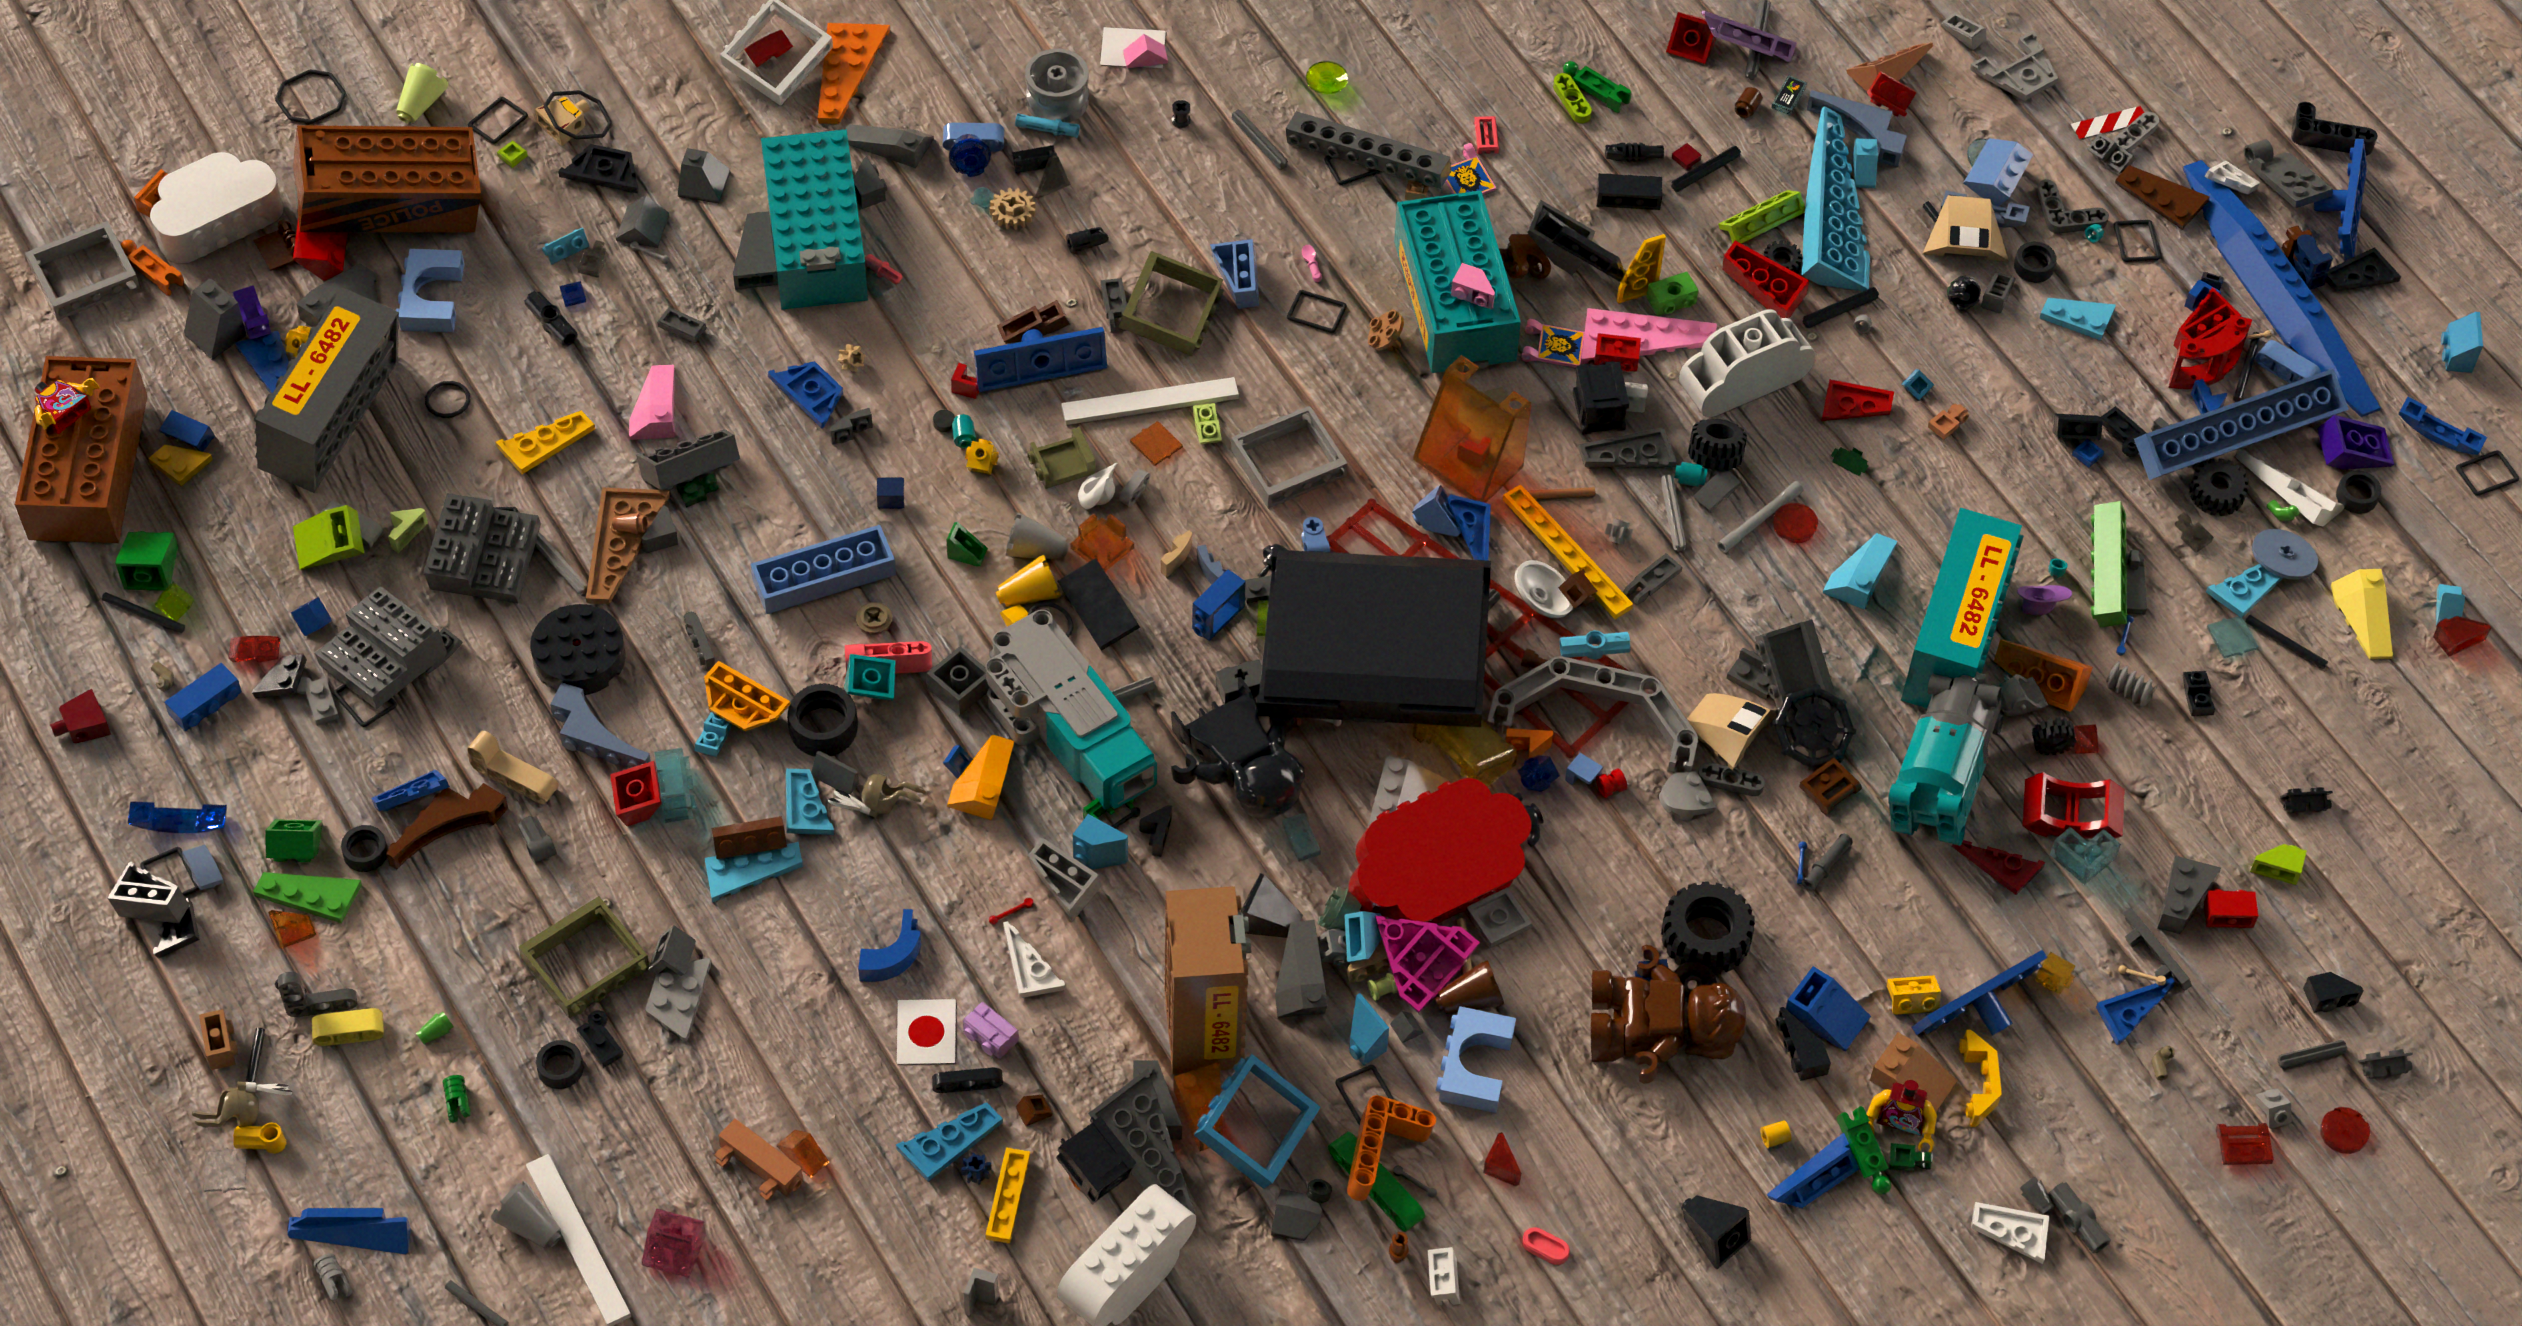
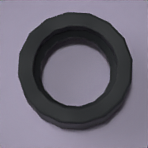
M2036 241L2027 242L2017 250L2014 269L2022 279L2028 282H2044L2054 273L2057 256L2049 245ZM2037 256L2042 258L2048 266L2033 268L2028 266L2023 261V258Z
M2360 470L2350 471L2341 478L2337 487L2336 498L2338 503L2343 504L2344 509L2357 514L2368 513L2377 505L2382 488L2380 482L2370 473ZM2349 485L2362 486L2371 493V498L2357 499L2347 492L2346 487Z
M361 825L354 827L344 835L341 842L345 863L355 871L369 872L376 870L387 859L388 847L385 836L374 826ZM365 839L374 840L379 845L374 854L365 858L355 857L350 851L354 844Z
M556 1040L544 1045L538 1052L535 1062L539 1079L546 1086L554 1089L571 1087L578 1082L584 1069L580 1050L575 1044L565 1040ZM555 1055H568L574 1060V1066L567 1073L554 1075L546 1071V1062Z

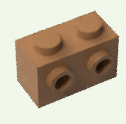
M223 1009L200 1014L199 1019L204 1047L211 1070L236 1065L234 1055H238L236 1041H231V1034H235L232 1020H227Z

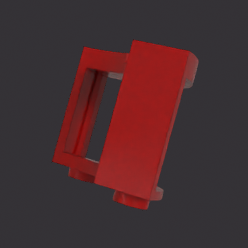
M2230 315L2224 329L2212 337L2201 340L2181 339L2171 370L2168 388L2192 389L2195 380L2204 379L2205 383L2210 386L2224 379V376L2232 371L2239 361L2252 319ZM2211 358L2200 365L2181 367L2183 359Z
M2044 772L2038 773L2025 779L2022 826L2043 837H2047L2048 834L2059 836L2060 841L2080 843L2081 839L2093 838L2094 842H2102L2122 837L2125 789L2111 779L2093 783H2074L2056 779ZM2045 793L2066 797L2065 821L2044 813ZM2105 797V816L2103 820L2079 822L2080 799Z

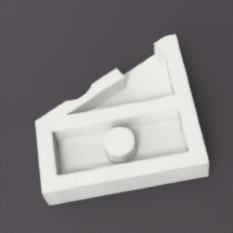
M2227 161L2210 168L2205 175L2207 179L2244 194H2250L2257 190L2260 184L2259 181Z

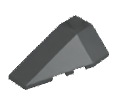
M1315 920L1290 923L1275 991L1277 1018L1325 1014L1327 1000Z

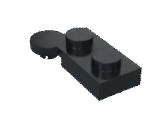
M2116 406L2100 417L2103 419L2102 425L2123 443L2122 452L2129 457L2136 456L2139 451L2134 439L2146 434V432Z
M596 1010L589 1014V1024L585 1023L576 1030L579 1037L602 1068L624 1056V1054L605 1028L608 1022L606 1013Z

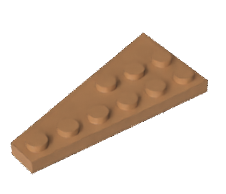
M602 487L586 593L587 603H611L642 547L641 538L645 533L637 535L614 530L612 525L614 516L640 512L642 515L647 516L649 528L669 499V490Z

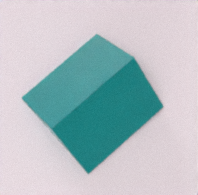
M850 654L844 684L845 691L849 695L893 701L896 660Z

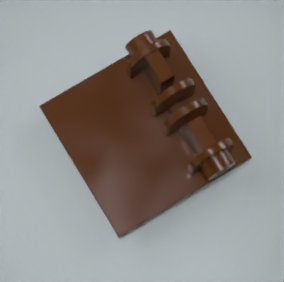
M285 219L278 222L277 231L253 240L270 271L295 261L293 260L297 229L294 224L291 225Z

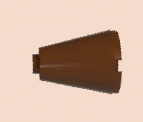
M1488 960L1481 962L1438 991L1439 997L1435 998L1439 1010H1445L1446 1014L1458 1013L1459 1006L1479 1010L1504 1005L1503 997Z

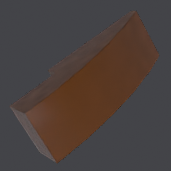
M1055 300L1040 309L1033 306L997 325V328L1004 343L1008 344L1021 342L1023 334L1028 330H1039L1044 336L1070 325L1060 303L1058 300Z

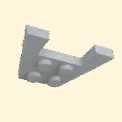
M2034 31L2020 37L2018 40V45L2028 54L2000 70L1986 56L1973 62L1970 66L1972 72L2024 101L2057 84L2058 80L2049 59H2046L2043 53L2042 45L2036 39L2037 35Z

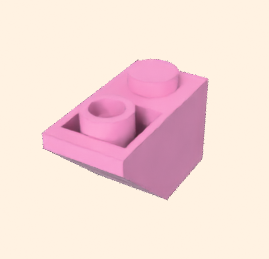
M1462 263L1452 281L1451 296L1481 307L1493 308L1495 292L1482 269Z

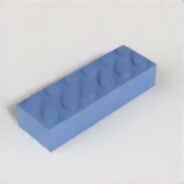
M880 525L750 564L752 580L766 614L896 575L895 559Z

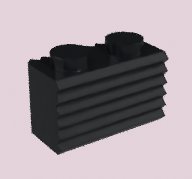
M2055 413L2053 434L2063 439L2066 437L2067 439L2075 438L2077 440L2079 438L2082 440L2084 438L2085 440L2093 439L2095 441L2097 439L2099 441L2102 435L2103 419L2095 415Z

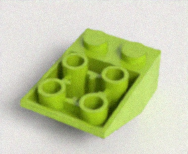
M348 505L325 510L293 526L300 570L364 554L358 511Z

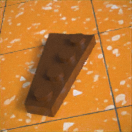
M2128 165L2115 180V184L2181 230L2210 201V196L2131 165Z

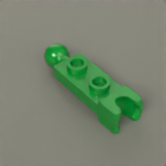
M1568 61L1564 64L1563 73L1573 77L1578 87L1606 103V107L1614 112L1620 113L1622 102L1625 104L1630 103L1632 93L1625 86L1613 83L1587 66L1579 70L1578 64L1574 61Z
M1859 1106L1853 1111L1854 1120L1850 1119L1848 1113H1841L1837 1116V1122L1842 1133L1847 1138L1864 1179L1872 1176L1874 1179L1872 1181L1874 1192L1880 1195L1888 1193L1891 1189V1181L1888 1177L1882 1175L1881 1172L1889 1168L1868 1123L1869 1118L1864 1107Z

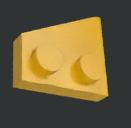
M166 444L148 458L150 464L179 486H183L213 460L209 453Z

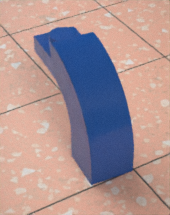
M903 909L901 933L896 942L883 949L860 950L858 968L860 981L878 982L888 980L900 975L913 964L921 948V931L917 930L918 919H914L913 909Z

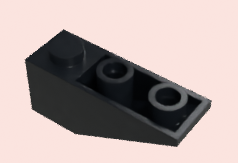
M1780 1007L1778 1017L1775 1019L1776 1027L1779 1032L1782 1031L1784 1048L1786 1052H1790L1792 1057L1791 1066L1793 1072L1798 1073L1800 1081L1828 1075L1831 1062L1824 1043L1786 1008Z

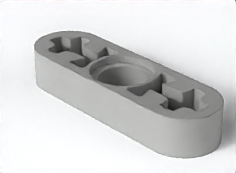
M2153 112L2143 113L2114 138V142L2130 153L2157 130L2159 117ZM2138 131L2141 136L2135 137L2130 132Z

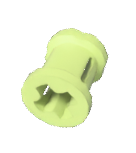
M1390 972L1386 974V977L1375 981L1372 979L1367 981L1370 995L1375 1001L1379 1000L1380 996L1391 992L1395 994L1398 991L1394 976Z

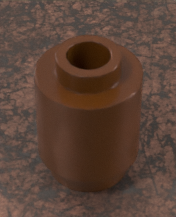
M1753 87L1744 89L1735 103V112L1738 116L1748 118L1754 114L1763 100L1760 91Z

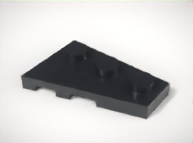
M2374 247L2330 268L2327 271L2326 282L2336 292L2395 283L2400 281L2401 276Z

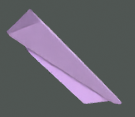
M1702 10V15L1714 37L1770 56L1774 54L1787 62L1791 61L1797 42Z

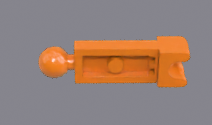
M128 239L120 244L130 264L156 284L158 289L167 296L172 294L171 290L168 289L170 284L184 285V278L181 272L175 267L168 265L144 245L137 249L136 243Z

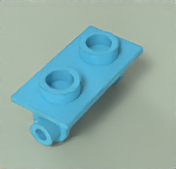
M582 227L549 244L546 243L542 251L545 256L548 255L552 265L589 247V243Z

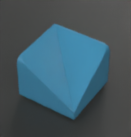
M1916 369L1901 384L1917 400H1920L1934 386L1919 369Z

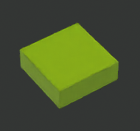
M513 140L497 152L498 157L511 168L528 157L527 151Z

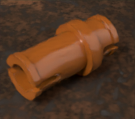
M1397 1232V1237L1396 1234H1393L1392 1243L1389 1246L1391 1260L1396 1263H1401V1260L1404 1261L1409 1252L1407 1245L1408 1237L1403 1232Z

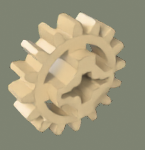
M1008 188V192L1000 190V196L994 194V200H990L989 212L992 216V221H998L999 227L1004 224L1007 230L1010 226L1017 230L1018 225L1024 228L1025 222L1031 223L1032 217H1035L1036 203L1033 202V196L1027 197V191L1020 193L1019 188L1015 191Z

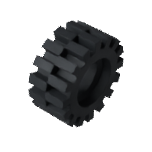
M1780 240L1779 244L1774 241L1772 245H1767L1763 256L1775 261V258H1785L1789 263L1775 262L1797 274L1799 273L1802 254H1800V249H1796L1797 245L1793 244L1790 246L1791 242L1789 241L1783 244V240Z
M2056 717L2055 720L2049 718L2047 722L2041 721V725L2037 723L2035 728L2032 729L2035 750L2040 754L2049 755L2052 753V755H2056L2057 752L2062 754L2064 750L2069 751L2071 750L2070 747L2075 746L2076 736L2073 723L2070 720L2067 721L2066 718L2060 720V717Z

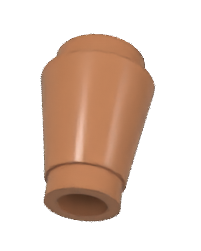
M640 512L614 516L612 525L614 530L640 535L647 531L648 519L646 515H642Z

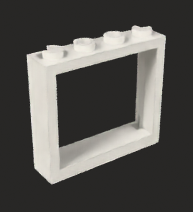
M769 0L766 4H762L760 11L755 16L753 15L749 18L747 25L742 31L739 30L735 34L733 41L729 45L724 46V51L720 54L721 65L781 106L833 48V41L829 34L781 1ZM775 14L816 42L776 88L734 60Z

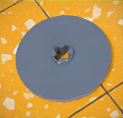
M2281 529L2264 530L2256 535L2252 543V552L2258 563L2279 577L2293 580L2304 579L2311 576L2317 568L2318 557L2313 547L2302 537L2292 532Z

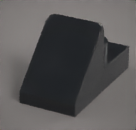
M1167 805L1141 818L1139 821V831L1151 834L1149 845L1152 846L1153 856L1162 857L1172 821L1171 805Z

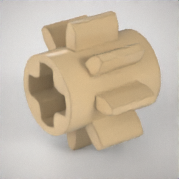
M846 344L845 350H839L840 354L837 361L843 365L842 370L857 372V367L864 366L863 362L866 355L860 351V346L853 347V345Z

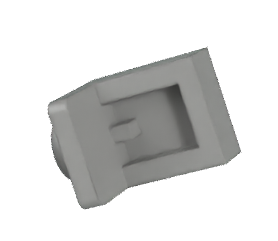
M2270 1089L2263 1093L2255 1094L2257 1105L2267 1114V1126L2270 1129L2292 1122L2291 1102L2279 1089Z

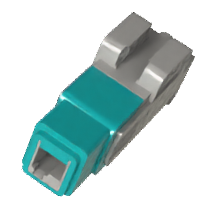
M1035 611L994 634L993 649L989 653L990 659L986 663V680L990 686L987 691L988 708L1016 744L1025 746L1042 738L1075 781L1084 783L1093 796L1098 798L1103 809L1110 807L1118 808L1156 786L1157 762L1152 751L1131 726L1129 713L1055 622L1049 611Z

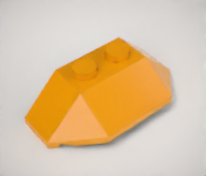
M720 661L704 676L710 712L745 732L776 721L791 704L789 700Z

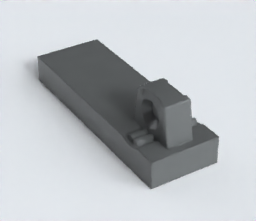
M2131 550L2130 553H2126L2127 614L2145 615L2147 604L2144 554H2139L2140 551Z

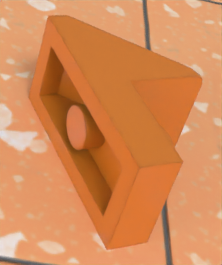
M1507 728L1505 749L1515 751L1528 750L1529 765L1551 748L1553 731Z

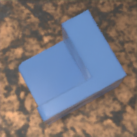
M1579 753L1567 767L1565 781L1573 785L1579 778L1587 784H1591L1593 780L1596 781L1597 776L1602 774L1603 766Z

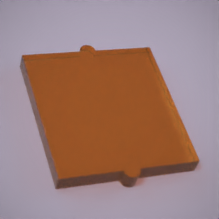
M1158 421L1146 429L1143 428L1142 432L1130 439V443L1154 466L1166 458L1170 459L1172 454L1183 448V445Z

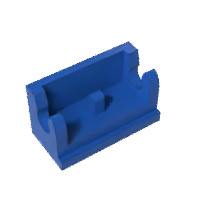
M173 410L170 411L159 429L165 436L179 439L202 452L215 437V434L208 425Z

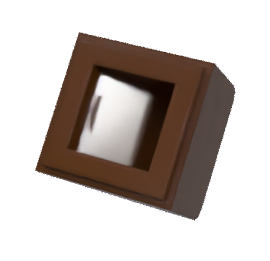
M1043 1094L1023 1096L1016 1105V1109L1025 1126L1053 1115Z

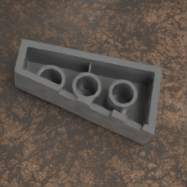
M724 429L696 438L697 442H678L676 448L655 449V454L645 456L644 452L636 454L642 479L660 490H669L678 483L692 481L698 475H707L716 468L730 466L734 461L740 459L735 435Z

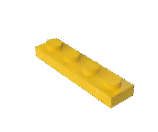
M1007 1147L1005 1149L986 1230V1240L1009 1244L1011 1242L1030 1160V1151Z

